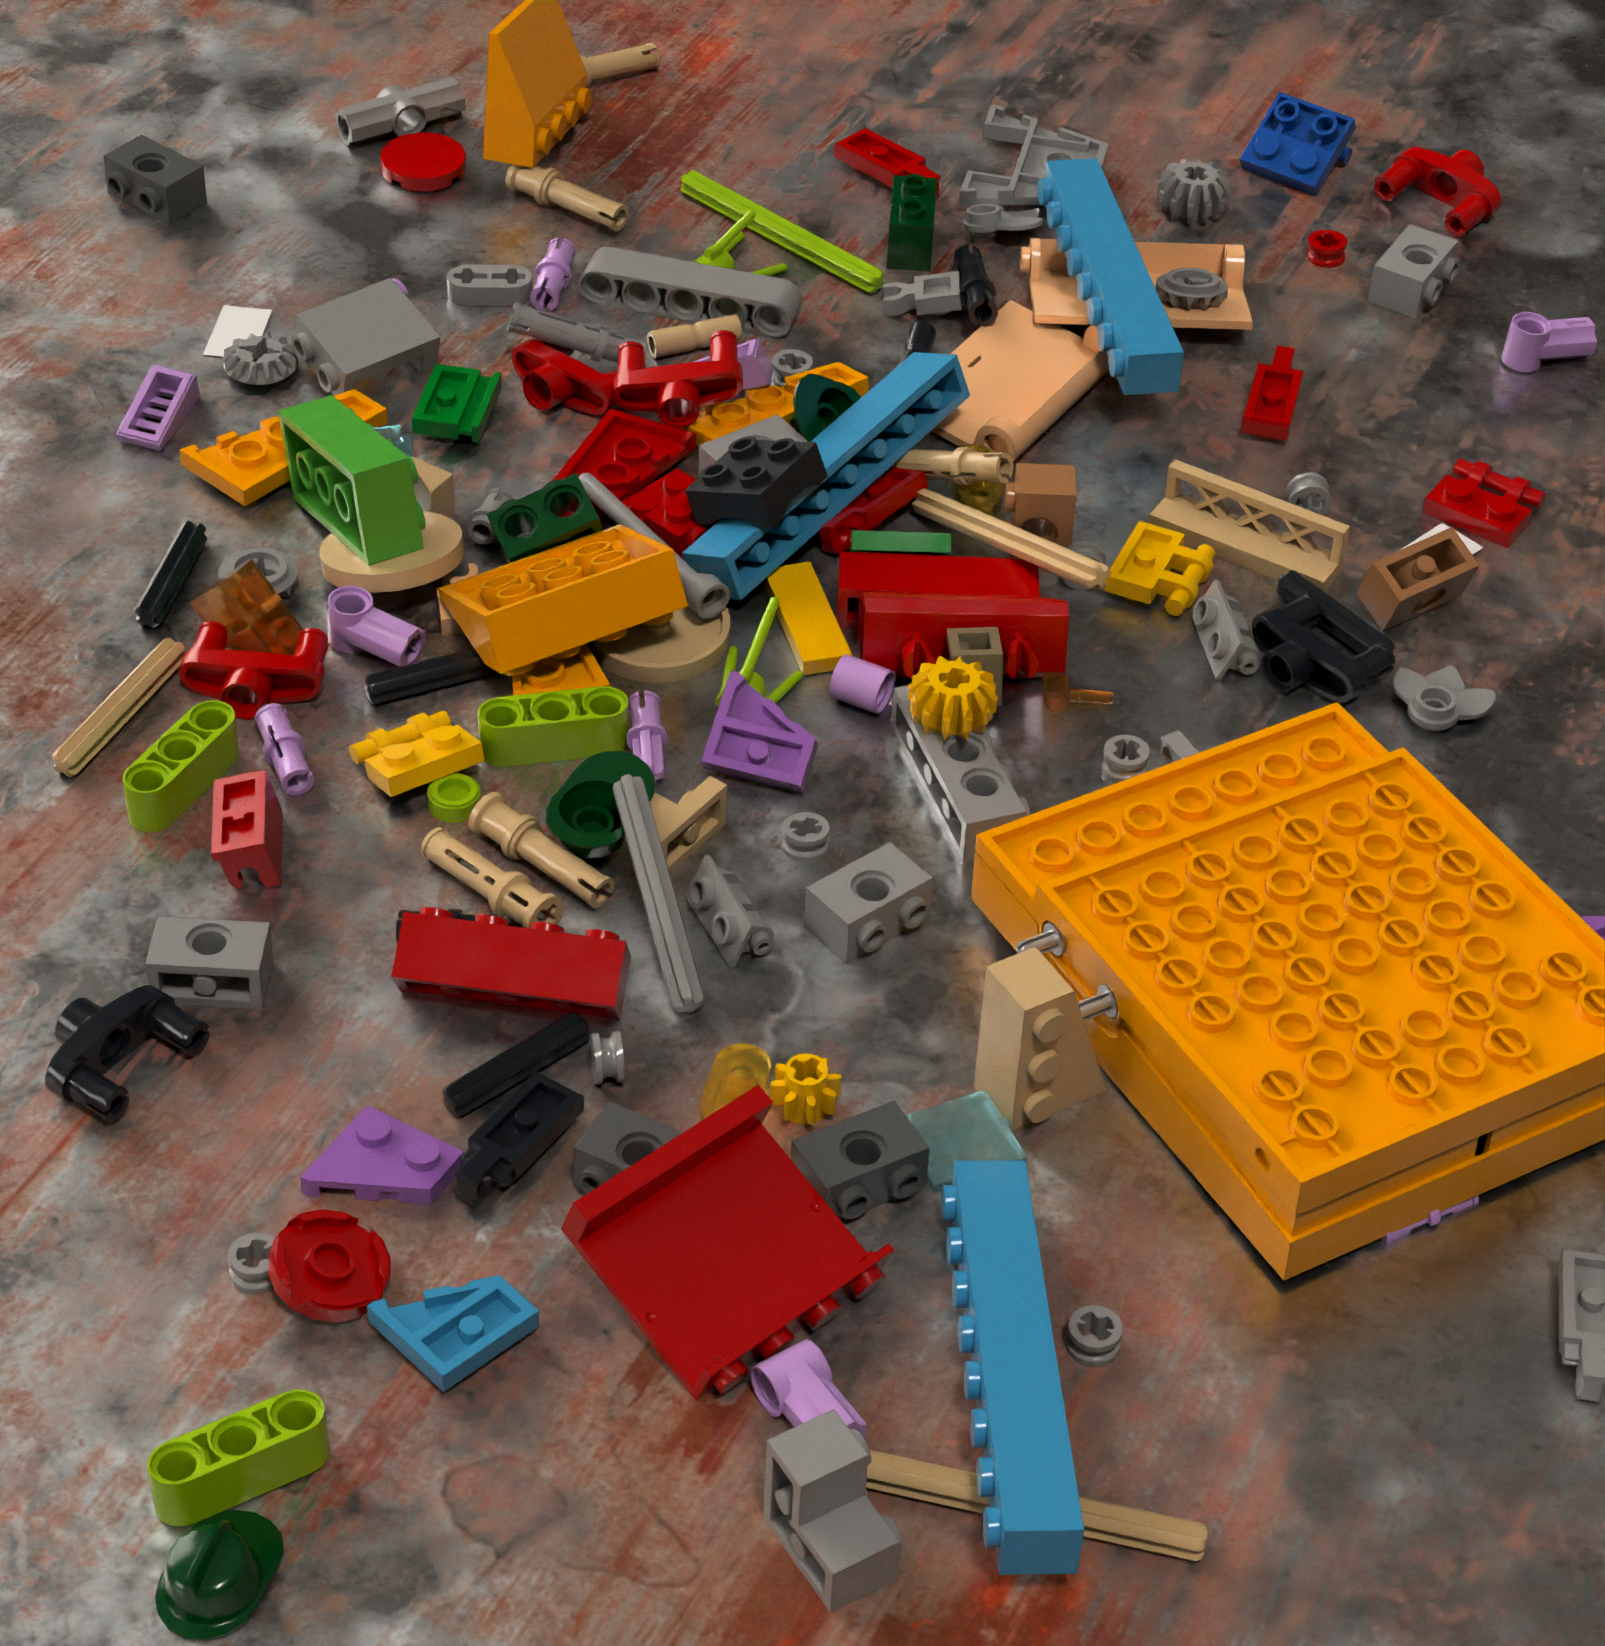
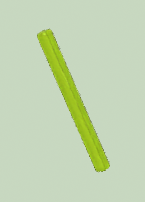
M691 170L687 175L684 174L682 176L680 190L683 194L735 222L740 220L748 211L753 210L756 216L746 228L868 294H874L877 290L882 289L885 274L881 269L695 170Z

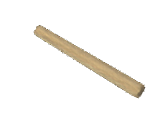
M925 488L917 492V499L912 503L915 513L1096 591L1104 589L1106 587V579L1111 575L1109 567L1103 563Z
M870 1450L871 1463L868 1465L866 1488L980 1514L984 1513L985 1507H990L989 1497L978 1496L976 1473ZM1079 1496L1084 1537L1191 1561H1200L1204 1556L1208 1537V1527L1204 1523Z

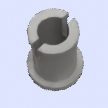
M491 489L487 492L480 508L470 513L466 526L468 534L473 541L481 545L497 542L486 513L497 509L504 502L512 500L513 497L509 492L504 491L500 500L495 501L500 493V489Z

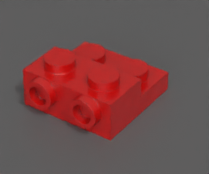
M676 468L621 502L684 560L682 552L720 519L714 521L711 525L697 524L685 490L697 479ZM609 518V524L616 526L617 524Z

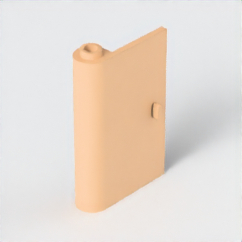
M1030 238L1029 247H1021L1020 274H1028L1035 323L1090 325L1087 316V305L1085 301H1080L1078 298L1077 281L1075 276H1069L1067 257L1065 252H1059L1057 239ZM1135 242L1155 289L1158 277L1178 268L1208 270L1218 275L1228 284L1227 298L1222 300V304L1217 306L1208 305L1206 309L1199 307L1188 309L1186 306L1174 307L1171 302L1161 300L1172 327L1252 330L1253 320L1243 291L1245 267L1243 245Z
M1010 300L998 311V315L993 323L981 326L951 353L958 357L970 397L931 431L959 447H971L976 452H1007L1011 455L1014 462L1109 371L1108 355L1106 351H1101L1099 348L1096 327L1089 326L1084 338L1057 324L1035 323L1033 311Z

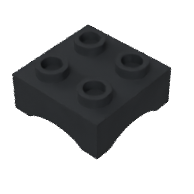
M749 436L731 443L728 447L729 450L714 464L704 468L700 473V477L685 490L697 524L711 525L714 521L721 518H738L748 521L759 528L773 529L783 520L789 503L797 493L808 486L819 485L828 475L816 442H798L791 438H783L777 441L756 440L755 437Z

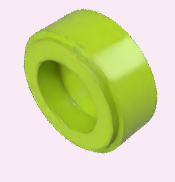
M453 773L432 781L427 789L429 812L436 819L447 823H460L469 820L473 808L481 799V789L478 782L470 776Z

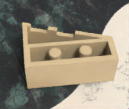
M1036 946L986 966L974 1087L1010 1131L1033 1122H1042L1056 1112L1107 1091L1075 991Z

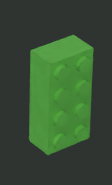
M333 395L278 410L293 498L368 566L424 549L421 530L425 529L426 522L423 510L415 497L414 485L418 483V472L411 456L405 455L393 445L390 439L384 438L370 423L367 424L351 408H347Z

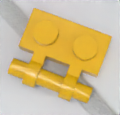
M1139 521L1110 568L1111 575L1106 579L1104 591L1146 604H1151L1156 594L1164 595L1168 598L1165 603L1166 611L1173 616H1179L1183 613L1184 609L1190 608L1199 595L1198 585L1208 580L1214 568L1213 559L1216 555L1215 550L1207 544L1200 545L1197 550L1184 547V533ZM1170 570H1179L1182 571L1183 574L1180 575L1177 573L1170 572Z
M444 710L429 716L423 712L409 717L407 724L387 732L383 728L366 734L365 740L349 746L353 762L356 765L365 762L368 779L390 797L485 761L482 743L458 724L452 726L451 720Z

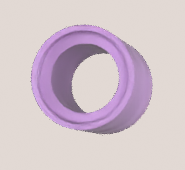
M845 654L840 658L833 671L829 686L830 697L880 714L884 711L892 696L896 679L895 672Z

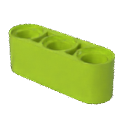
M611 686L496 697L483 702L478 708V740L482 743L484 762L495 767L585 759L603 751H623L627 746L628 697L620 689Z
M218 700L198 703L126 769L123 774V787L127 818L133 828L143 832H157L166 829L213 785L215 779H219L235 764L239 758L235 711L232 706Z
M294 1389L286 1391L166 1441L156 1447L149 1455L147 1461L156 1516L162 1522L171 1526L184 1527L192 1525L309 1475L323 1467L330 1455L326 1411L323 1400L316 1393L308 1390Z

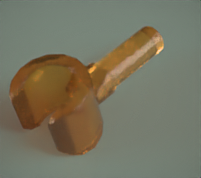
M1050 672L1042 677L1044 704L1051 712H1063L1069 708L1071 703L1082 702L1112 705L1113 692L1070 688L1069 678L1064 673Z

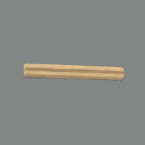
M171 638L163 639L52 754L55 771L58 773L63 772L68 777L76 776L180 667L185 655L183 652L185 646L180 641L175 642Z

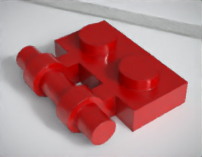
M1459 458L1452 471V475L1458 478L1446 475L1425 497L1422 513L1509 548L1530 523L1532 509L1523 506V504L1540 510L1545 502L1546 493L1531 487V481L1516 476L1514 479L1494 472L1492 465L1479 460L1474 464ZM1484 489H1488V490H1490V491H1492V492H1495V493H1497V494H1500V495H1502V496H1498V495L1493 494V493H1491V492H1489V491H1486V490H1484Z

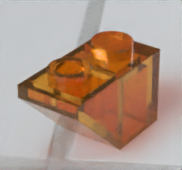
M253 560L224 575L189 602L203 622L215 621L227 628V637L229 639L226 647L231 650L294 655L299 635L304 630Z

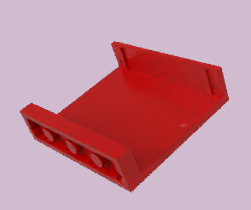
M759 1084L573 1202L561 1227L562 1232L696 1401L715 1387L721 1394L729 1391L749 1373L747 1365L760 1356L766 1360L789 1348L796 1339L792 1334L808 1324L812 1330H816L824 1325L841 1309L838 1302L851 1293L857 1299L869 1294L885 1279L886 1275L882 1272V1268L894 1252L893 1247L889 1243L875 1253L872 1250L866 1252L770 1135L762 1123L773 1101Z

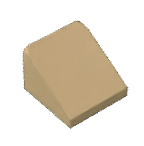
M413 457L412 459L418 472V483L414 485L416 501L425 512L450 517L454 513L453 474Z

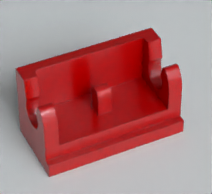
M266 769L215 779L213 783L211 856L214 862L220 861L228 882L237 889H242L243 878L239 871L243 868L256 869L259 872V879L266 888L281 885L282 809Z

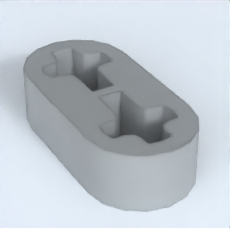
M465 264L453 267L447 274L448 298L453 303L462 306H513L515 302L523 305L530 301V294L533 290L531 271L520 265Z

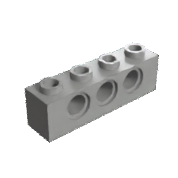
M909 685L896 687L893 692L891 727L962 863L974 861L976 834L1031 815L1028 802L1024 796L1018 797L1012 786L1009 768L1005 762H999L993 751L991 736L986 728L984 733L970 732L967 740L962 739L958 735H950L944 740L942 733L939 732L925 734L922 724L912 722L910 700H908Z

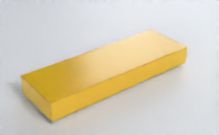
M811 562L779 566L762 581L769 599L772 597L779 599L776 615L803 676L834 671L843 655L848 654L852 656Z

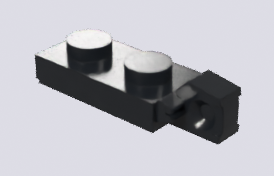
M534 1072L468 1138V1149L461 1157V1164L463 1166L455 1173V1178H457L456 1198L476 1207L492 1193L496 1183L504 1187L511 1184L512 1180H516L584 1111V1096L538 1072Z

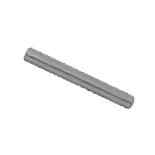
M630 774L621 776L620 781L614 783L613 793L670 1001L676 1012L685 1011L687 1014L696 1011V1008L704 1005L705 997L645 783L641 777H632Z

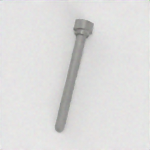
M583 473L579 476L590 500L617 525L621 524L668 546L592 474ZM674 551L688 606L704 619L715 617L721 613L730 599L729 588L713 574L697 573Z

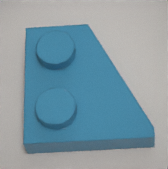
M500 1275L472 1280L461 1287L444 1286L423 1291V1301L388 1308L386 1299L374 1301L367 1306L368 1322L443 1392L539 1327V1310Z

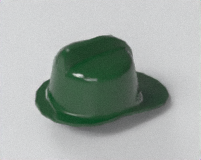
M807 374L799 380L795 388L793 399L794 414L790 416V424L807 442H811L856 403L861 396L854 388L844 383L836 382L818 374Z
M603 751L585 759L552 796L545 808V822L551 833L560 839L568 851L580 859H600L612 855L621 848L626 839L613 793V785L620 781L621 776L630 774L632 777H641L651 802L655 793V777L648 764L636 755L623 751Z
M231 1510L201 1520L189 1531L181 1535L168 1551L164 1570L160 1576L155 1593L158 1616L168 1630L184 1639L209 1641L228 1636L243 1626L257 1608L262 1595L280 1566L284 1553L281 1532L271 1520L255 1512Z

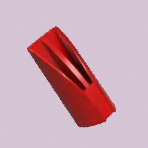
M861 592L859 595L858 615L859 659L893 670L896 676L895 681H912V676L919 672L921 663L936 664L939 656L946 660L950 657L946 637L947 628L998 627L1003 651L1002 679L1064 677L1069 624L1068 602L1060 599L1023 595Z

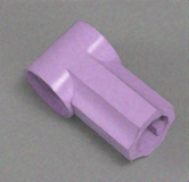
M1532 312L1517 313L1512 317L1501 356L1502 362L1515 371L1530 373L1537 371L1542 361L1586 358L1587 355H1593L1596 349L1595 325L1589 317L1548 320L1540 314Z
M358 586L338 587L331 591L328 596V643L336 651L358 653L365 650L399 667L418 661L420 652L426 643L425 630L373 607V597L364 588Z
M805 1339L751 1367L750 1381L753 1390L763 1408L770 1415L778 1417L784 1414L789 1422L796 1427L835 1409L850 1430L855 1428L862 1434L864 1439L866 1438L867 1423L833 1384L827 1360L818 1346L812 1341Z

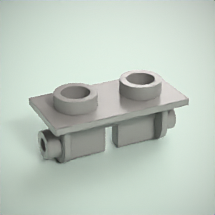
M1215 579L1205 595L1197 600L1191 617L1215 679L1220 681L1228 668L1240 671L1246 675L1256 672L1262 657L1252 637L1246 636L1249 629L1243 617L1240 602L1231 596L1225 595L1220 581Z
M705 855L689 884L685 898L729 967L735 968L742 952H754L756 955L768 953L773 947L774 933L770 926L764 923L757 911H749L752 903L739 885V879L732 871H726L724 868H718L711 856Z

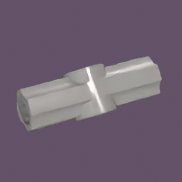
M454 77L408 90L399 85H390L381 90L375 99L339 108V112L335 113L336 127L342 142L347 147L395 133L400 137L406 134L421 132L427 124L461 115V112L466 111L465 97L460 83Z

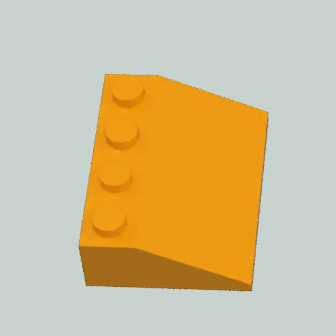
M525 0L489 32L483 159L533 168L545 155L549 154L551 148L558 141L563 139V136L569 129L575 127L577 121L589 111L592 93L591 89L586 88L587 71L558 0Z
M621 524L438 588L440 598L483 662L498 673H504L506 676L526 673L534 668L533 662L550 656L553 659H561L575 655L581 651L580 645L597 639L600 642L617 640L628 633L627 628L643 622L645 625H656L673 618L674 611L688 607L673 549Z

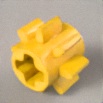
M804 1053L791 1057L786 1065L780 1063L775 1065V1080L770 1082V1099L773 1101V1105L783 1104L784 1120H790L802 1125H814V1123L824 1117L825 1113L829 1115L836 1113L837 1097L841 1096L842 1076L837 1073L828 1074V1059Z

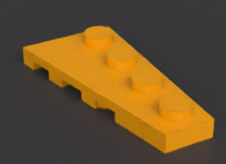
M835 362L785 377V386L769 385L760 388L744 389V398L702 407L696 422L680 429L696 433V445L699 446L777 414L792 426L790 424V416L794 414L793 399L795 388L799 380L807 374H818L836 382L844 383L854 388L861 397L869 391L868 377L840 362Z
M352 389L334 396L347 408H351L367 424L370 423L375 430L388 424L387 408L358 390ZM278 416L260 421V430L240 437L235 431L217 436V445L199 450L195 444L179 449L180 462L183 467L243 506H247L290 481Z

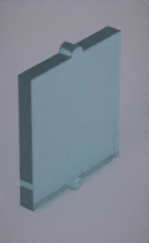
M985 1090L906 1114L907 1118L930 1147L927 1183L933 1193L941 1192L942 1185H952L954 1160L1027 1161L1026 1154L1011 1132L1012 1122L1009 1119L1002 1118Z

